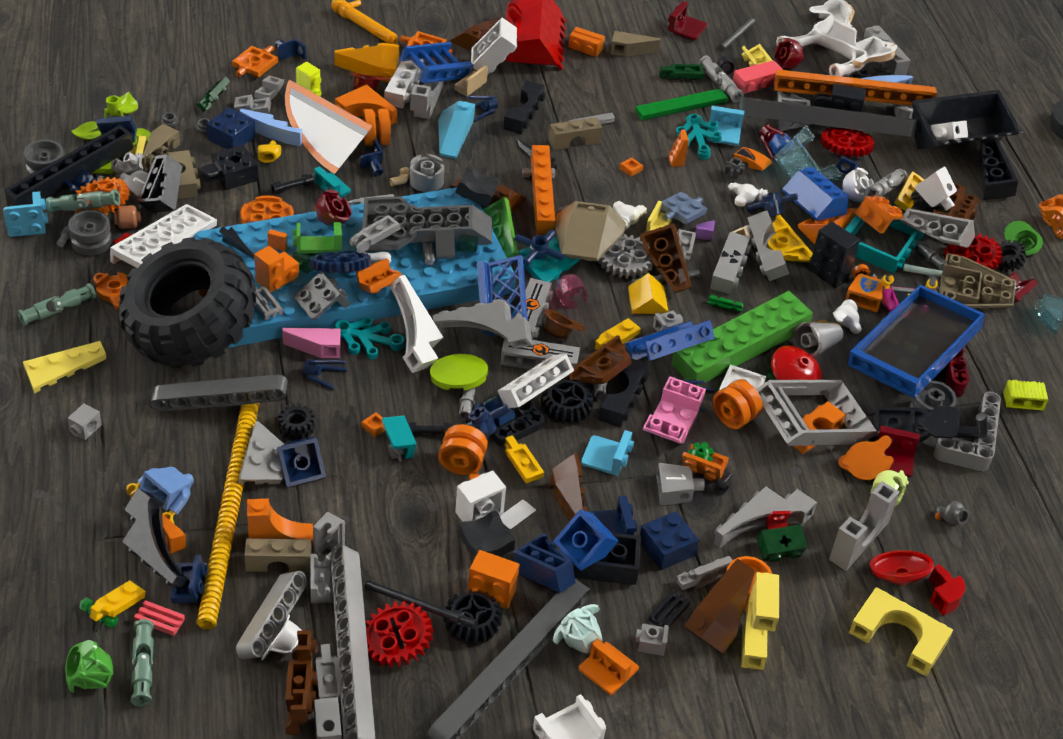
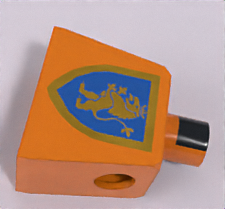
M872 272L867 275L858 274L848 288L845 300H853L857 307L878 312L883 292L881 280L877 279L876 274Z

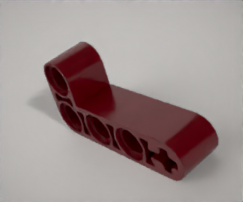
M931 331L953 343L960 337L956 333ZM926 338L923 347L924 352L931 356H941L948 349V347L929 338ZM964 347L944 369L946 384L955 392L956 397L964 395L969 382Z

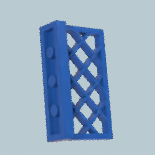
M519 255L489 263L484 261L477 262L480 303H492V301L497 299L505 300L501 296L508 288L513 293L506 302L515 309L511 314V320L519 312L528 321L523 257ZM518 262V267L514 273L508 270L512 263ZM497 266L502 267V270L495 277L493 275L492 268ZM507 271L511 274V277L504 283L500 279ZM517 278L519 285L513 290L509 286ZM499 281L504 286L499 291V293L496 294L494 292V287ZM518 295L521 302L517 307H514L510 303ZM482 329V332L489 338L496 336V334Z

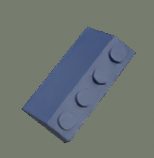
M814 167L798 170L783 187L782 192L786 195L797 193L798 200L794 202L816 221L847 214L848 195Z

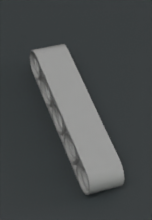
M290 572L281 574L237 644L236 651L241 659L259 658L265 654L306 587L307 579L303 572Z

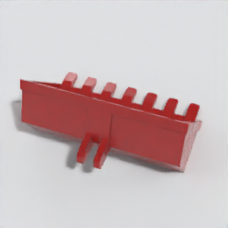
M510 1L506 9L505 20L517 28V47L514 52H510L504 62L554 65L562 70L563 65L561 62L564 61V58L561 54H564L562 47L565 46L562 39L565 38L563 31L566 30L564 26L566 19L555 1Z

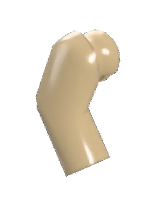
M408 167L401 168V174L398 177L390 178L391 186L405 184L410 178Z

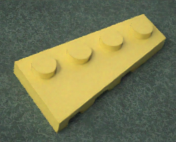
M98 341L23 361V365L35 394L41 391V387L47 384L49 386L56 384L58 379L64 376L70 377L75 374V371L81 368L85 370L107 358L101 342Z

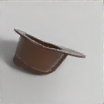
M546 309L544 311L547 316L544 330L556 338H565L573 330L584 331L586 329L581 323L567 318L554 310Z

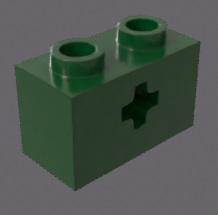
M801 524L762 530L756 537L763 561L770 560V562H776L783 559V557L795 559L801 557L802 553L808 548Z

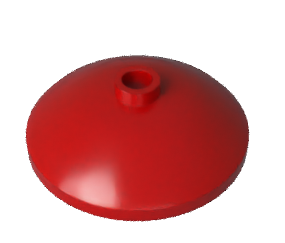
M783 346L778 348L772 355L771 368L777 380H823L818 362L804 349L795 346Z
M908 550L889 551L872 558L869 564L870 571L876 577L898 585L919 581L928 576L934 569V562L931 557L920 552Z

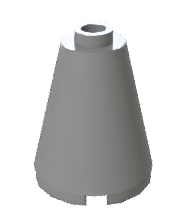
M802 322L797 324L793 330L795 336L792 338L793 346L804 349L815 358L841 341L843 330L838 324Z

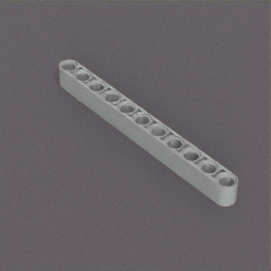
M337 544L333 548L330 558L344 739H375L360 556L357 551L343 544Z

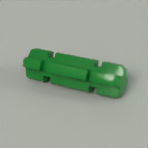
M710 295L708 299V304L712 306L717 305V307L727 310L733 309L739 313L743 310L744 304L742 302H734V300L722 297L717 298L715 295Z
M85 598L81 600L79 607L90 615L94 601ZM106 615L98 621L104 622V625L109 628H113L118 623V617Z

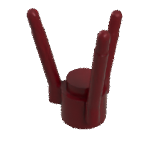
M767 124L760 129L761 137L759 139L763 142L771 159L774 160L775 157L766 141H771L776 133L785 136V133Z

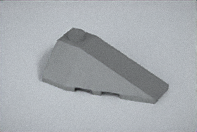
M907 209L903 215L904 217L901 219L902 223L939 241L952 245L969 247L975 237L974 220L914 209Z

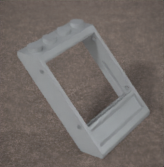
M769 380L756 389L761 397L764 409L788 446L856 444L867 441L878 434L842 380ZM787 395H825L830 403L846 414L843 423L847 429L809 430Z

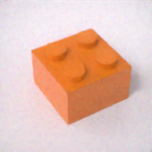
M479 550L469 570L468 591L471 588L472 592L476 593L479 589L481 594L488 592L489 598L495 597L500 607L508 609L517 590L520 564Z

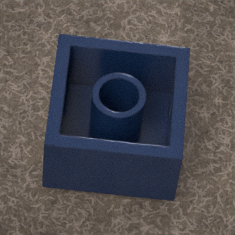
M230 107L206 123L207 140L225 149L245 145L256 137L255 120Z
M677 511L641 525L640 544L660 570L696 555L699 539Z

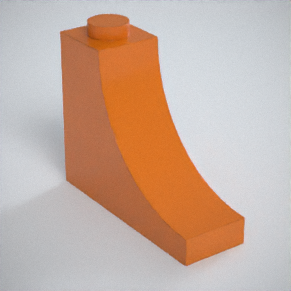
M368 85L335 98L336 106L356 117L363 116L364 109H373L375 118H377L378 109L387 108L390 124L397 123V108Z
M269 498L247 499L249 539H311V545H314L313 523H299L283 518L273 510Z

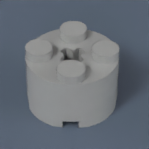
M427 154V157H421V155L414 157L410 162V187L424 193L439 190L444 184L445 167L443 160L432 154Z

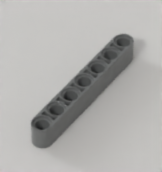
M267 375L158 385L153 389L150 406L155 411L163 412L278 402L286 397L288 380L282 375Z

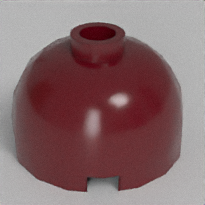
M784 38L783 42H779L774 58L777 59V64L782 69L791 70L802 62L804 58L803 49L798 41Z
M334 190L325 191L317 199L315 205L319 221L330 227H334V222H341V225L344 224L352 215L351 206L345 198L341 199L338 196L340 193Z

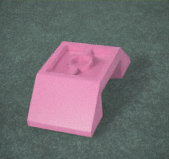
M669 377L663 388L661 401L654 414L649 415L643 430L677 443H684L697 417L706 389Z

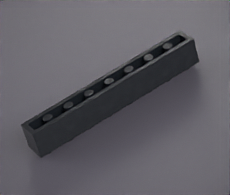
M119 125L4 189L7 205L10 207L33 204L32 192H40L41 199H47L68 187L69 185L65 183V180L67 179L72 183L82 169L90 174L133 149L131 133Z

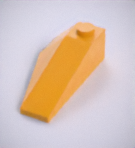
M379 43L377 46L371 47L366 45L358 49L346 48L335 50L334 65L364 75L389 77V80L380 81L390 82L399 66V45Z

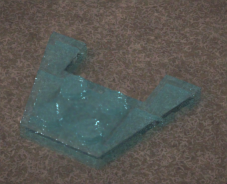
M804 126L774 157L789 180L798 170H803L807 167H814L828 180H839L842 177L835 164L820 169L807 152L803 144L814 139V135L807 126Z

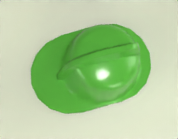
M1013 221L1005 228V239L1011 240L1012 243L1013 240H1016L1017 243L1020 242L1024 245L1026 256L1035 255L1042 248V237L1026 222Z

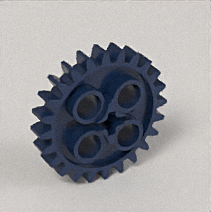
M355 251L324 252L321 255L316 254L310 258V268L312 270L326 273L355 272L371 266L370 255Z

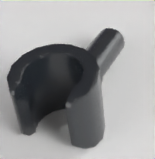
M728 473L724 479L717 480L715 490L721 495L725 494L729 489L727 482L733 474Z

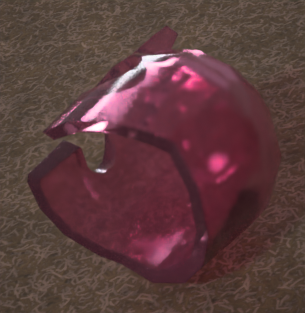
M568 274L562 276L557 281L555 293L560 303L566 308H578L576 301H569L568 297L579 295L581 289L583 290V300L586 302L588 298L584 283L578 276Z

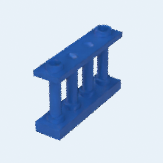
M451 42L405 46L399 59L401 62L412 61L422 71L419 80L423 84L463 79L470 74L474 66L470 61L459 62L449 52L452 45ZM443 57H446L451 63L449 64ZM431 58H434L441 65H437ZM420 59H423L429 66H426Z
M710 320L693 325L692 321H688L626 342L625 345L630 358L637 360L648 356L649 360H653L714 339L715 336Z

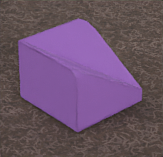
M715 221L697 224L695 238L712 241Z

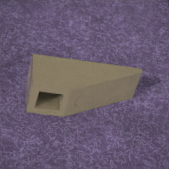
M614 31L610 54L628 57L658 53L661 38Z
M162 124L151 132L143 153L144 157L142 158L145 171L152 166L155 156L167 155L168 152L173 151L180 145L179 131Z

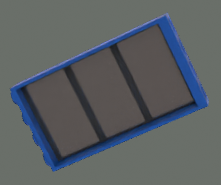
M919 285L850 351L848 366L915 398L982 329L985 314Z

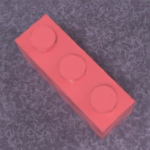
M774 60L735 70L733 82L745 94L774 86L776 69H783Z

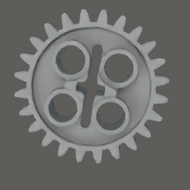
M626 234L598 260L601 268H606V272L612 271V276L619 274V278L625 275L626 279L629 276L635 279L636 275L642 277V273L648 274V270L651 271L652 266H654V263L644 251L640 237L634 239L633 235L627 237Z

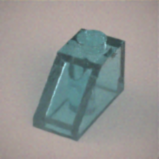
M1044 293L1042 299H1038L1035 310H1038L1037 318L1053 334L1057 335L1063 318V298Z

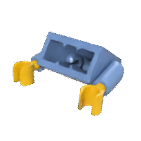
M175 467L151 468L144 472V475L137 480V484H129L126 490L131 498L138 488L152 493L164 503L163 509H170L169 512H165L163 515L174 523V515L179 514L191 495L190 488L194 483V479L191 474L183 475Z

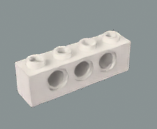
M402 61L384 91V99L394 107L403 108L410 100L414 85L419 84L422 71L412 61Z
M567 354L552 355L499 389L498 393L504 405L507 404L509 408L520 407L572 373L574 369Z

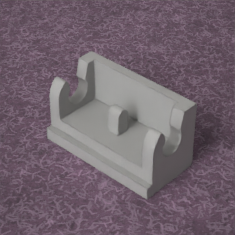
M326 512L313 526L314 554L319 556L326 549L332 552L337 544L345 545L344 520Z
M311 554V603H333L332 572L328 555L325 556V561L319 562L317 554Z

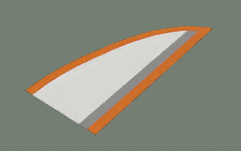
M288 81L285 92V106L291 126L302 129V143L322 166L335 174L373 126L295 82Z

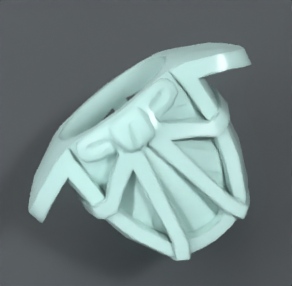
M590 604L581 609L577 608L571 611L555 631L553 642L558 644L564 638L569 647H573L582 653H589L591 644L597 638L602 641L599 625L593 615L599 612L600 608L598 605Z

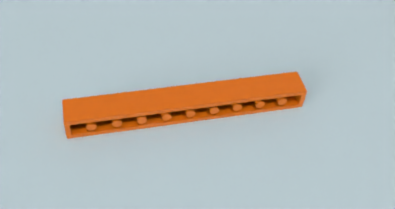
M777 69L774 80L775 91L831 95L835 83L866 89L865 101L912 106L914 100L936 98L937 96L936 88L931 86Z

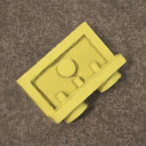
M760 44L750 50H747L745 46L741 47L743 50L741 55L745 62H749V67L773 61Z

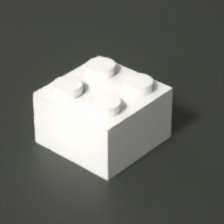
M494 471L481 474L477 478L461 483L457 486L455 513L462 522L480 519L494 510H497L499 515H502L504 513L506 486Z

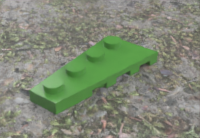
M503 197L484 208L483 212L492 218V230L506 258L518 256V249L514 240L515 233L509 200Z

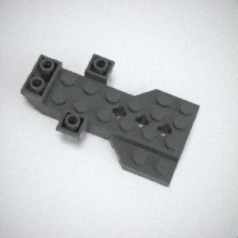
M401 196L364 198L362 229L387 215L397 221L401 227L397 232L372 246L370 245L366 251L399 250L412 242L436 241L437 259L455 258L456 240H473L474 245L492 244V218L474 205L417 207L414 204L406 203V200Z

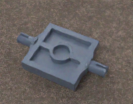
M679 192L661 201V210L666 212L662 216L665 221L674 218L686 225L707 212V208L701 204L703 203V198H700V196L692 199L687 194Z

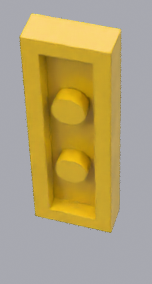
M912 171L894 203L904 211L911 209L915 201L912 200L913 196H911L915 190L914 187L924 181V179Z

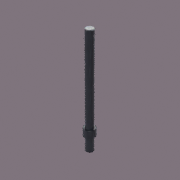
M367 580L365 583L366 589L401 602L405 601L409 605L414 603L415 607L421 606L422 610L449 619L453 624H462L473 629L478 625L477 620L464 616V613L460 611L442 608Z

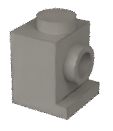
M674 310L663 314L655 313L653 328L658 332L682 324L683 317L681 314H676Z
M642 624V628L637 629L635 642L639 643L638 652L664 656L669 626L659 627Z

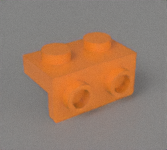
M386 258L371 264L369 268L356 271L359 288L371 294L380 292L382 288L390 286L399 276H402L401 272L390 268L389 260Z

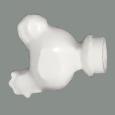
M735 182L728 185L730 191L738 195L735 198V205L739 207L763 201L762 196L768 194L767 190H763V188L758 190L751 184H738Z
M620 201L615 202L613 205V209L626 222L625 231L630 225L637 223L643 214L647 213V208L643 205L634 207L632 205H625Z
M845 300L833 312L834 318L841 325L849 328L852 333L858 334L862 328L859 324L857 305L853 300Z

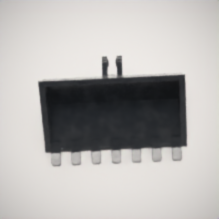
M1000 90L914 100L912 103V119L917 120L914 139L918 149L998 139L1024 133L1021 131ZM967 121L968 137L937 141L931 130V125ZM956 126L955 132L958 134V128Z

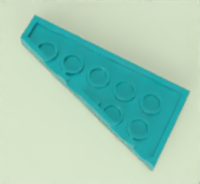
M555 236L548 245L549 248L560 252L557 236ZM530 247L518 251V256L521 255L524 260L531 252ZM547 255L541 260L534 259L528 266L523 263V267L535 279L551 283L553 280L556 281L561 273L568 271L581 259L564 257L563 261Z

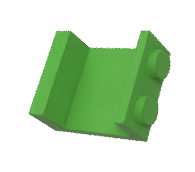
M334 222V236H301L300 223H297V229H293V247H297V253L342 252L341 222Z

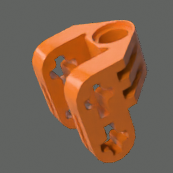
M1062 194L1039 204L1044 222L1048 226L1053 227L1055 235L1060 239H1063Z

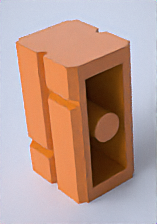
M575 27L569 36L568 48L597 57L603 50L605 36Z

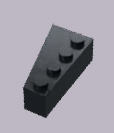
M998 139L981 140L979 165L983 200L1015 196L1018 179Z

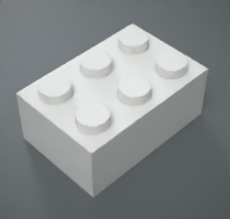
M501 18L472 47L471 63L474 65L473 68L478 71L483 66H487V75L494 72L496 66L504 62L510 52L515 51L517 47V28L504 18Z

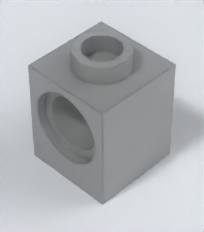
M83 403L68 417L70 432L74 436H79L86 440L102 425L100 411Z

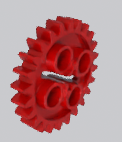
M831 127V129L826 128V130H823L820 143L823 144L822 146L826 147V150H831V153L837 152V155L842 154L843 157L846 155L850 158L852 156L858 158L859 155L864 157V155L872 153L874 148V139H872V136H868L869 133H864V131Z
M981 233L974 237L969 247L947 243L948 247H945V252H943L944 260L946 254L949 253L966 257L992 270L993 267L998 268V263H1001L1002 258L1001 246L998 245V242H994V238L988 239V235L982 237Z
M394 601L393 607L385 604V610L377 608L379 614L371 613L372 621H365L367 626L368 657H372L374 663L379 661L382 667L386 662L389 668H392L394 663H397L398 668H401L402 662L409 666L410 659L418 661L417 654L424 656L423 648H430L428 641H433L432 633H434L431 619L426 611H422L421 606L415 608L414 603H411L408 607L405 601L402 602L401 606H398L396 601ZM391 620H395L404 644L403 649H400Z

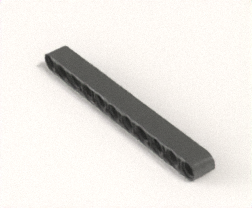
M741 97L739 110L744 111V116L914 137L917 120L752 98Z
M575 579V584L561 593L558 592L434 722L428 731L427 737L429 739H459L554 637V633L559 625H561L562 620L571 611L582 607L589 598L591 589Z

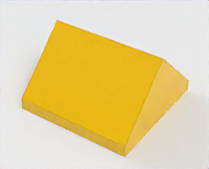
M649 273L628 286L632 314H663L668 312L664 286Z

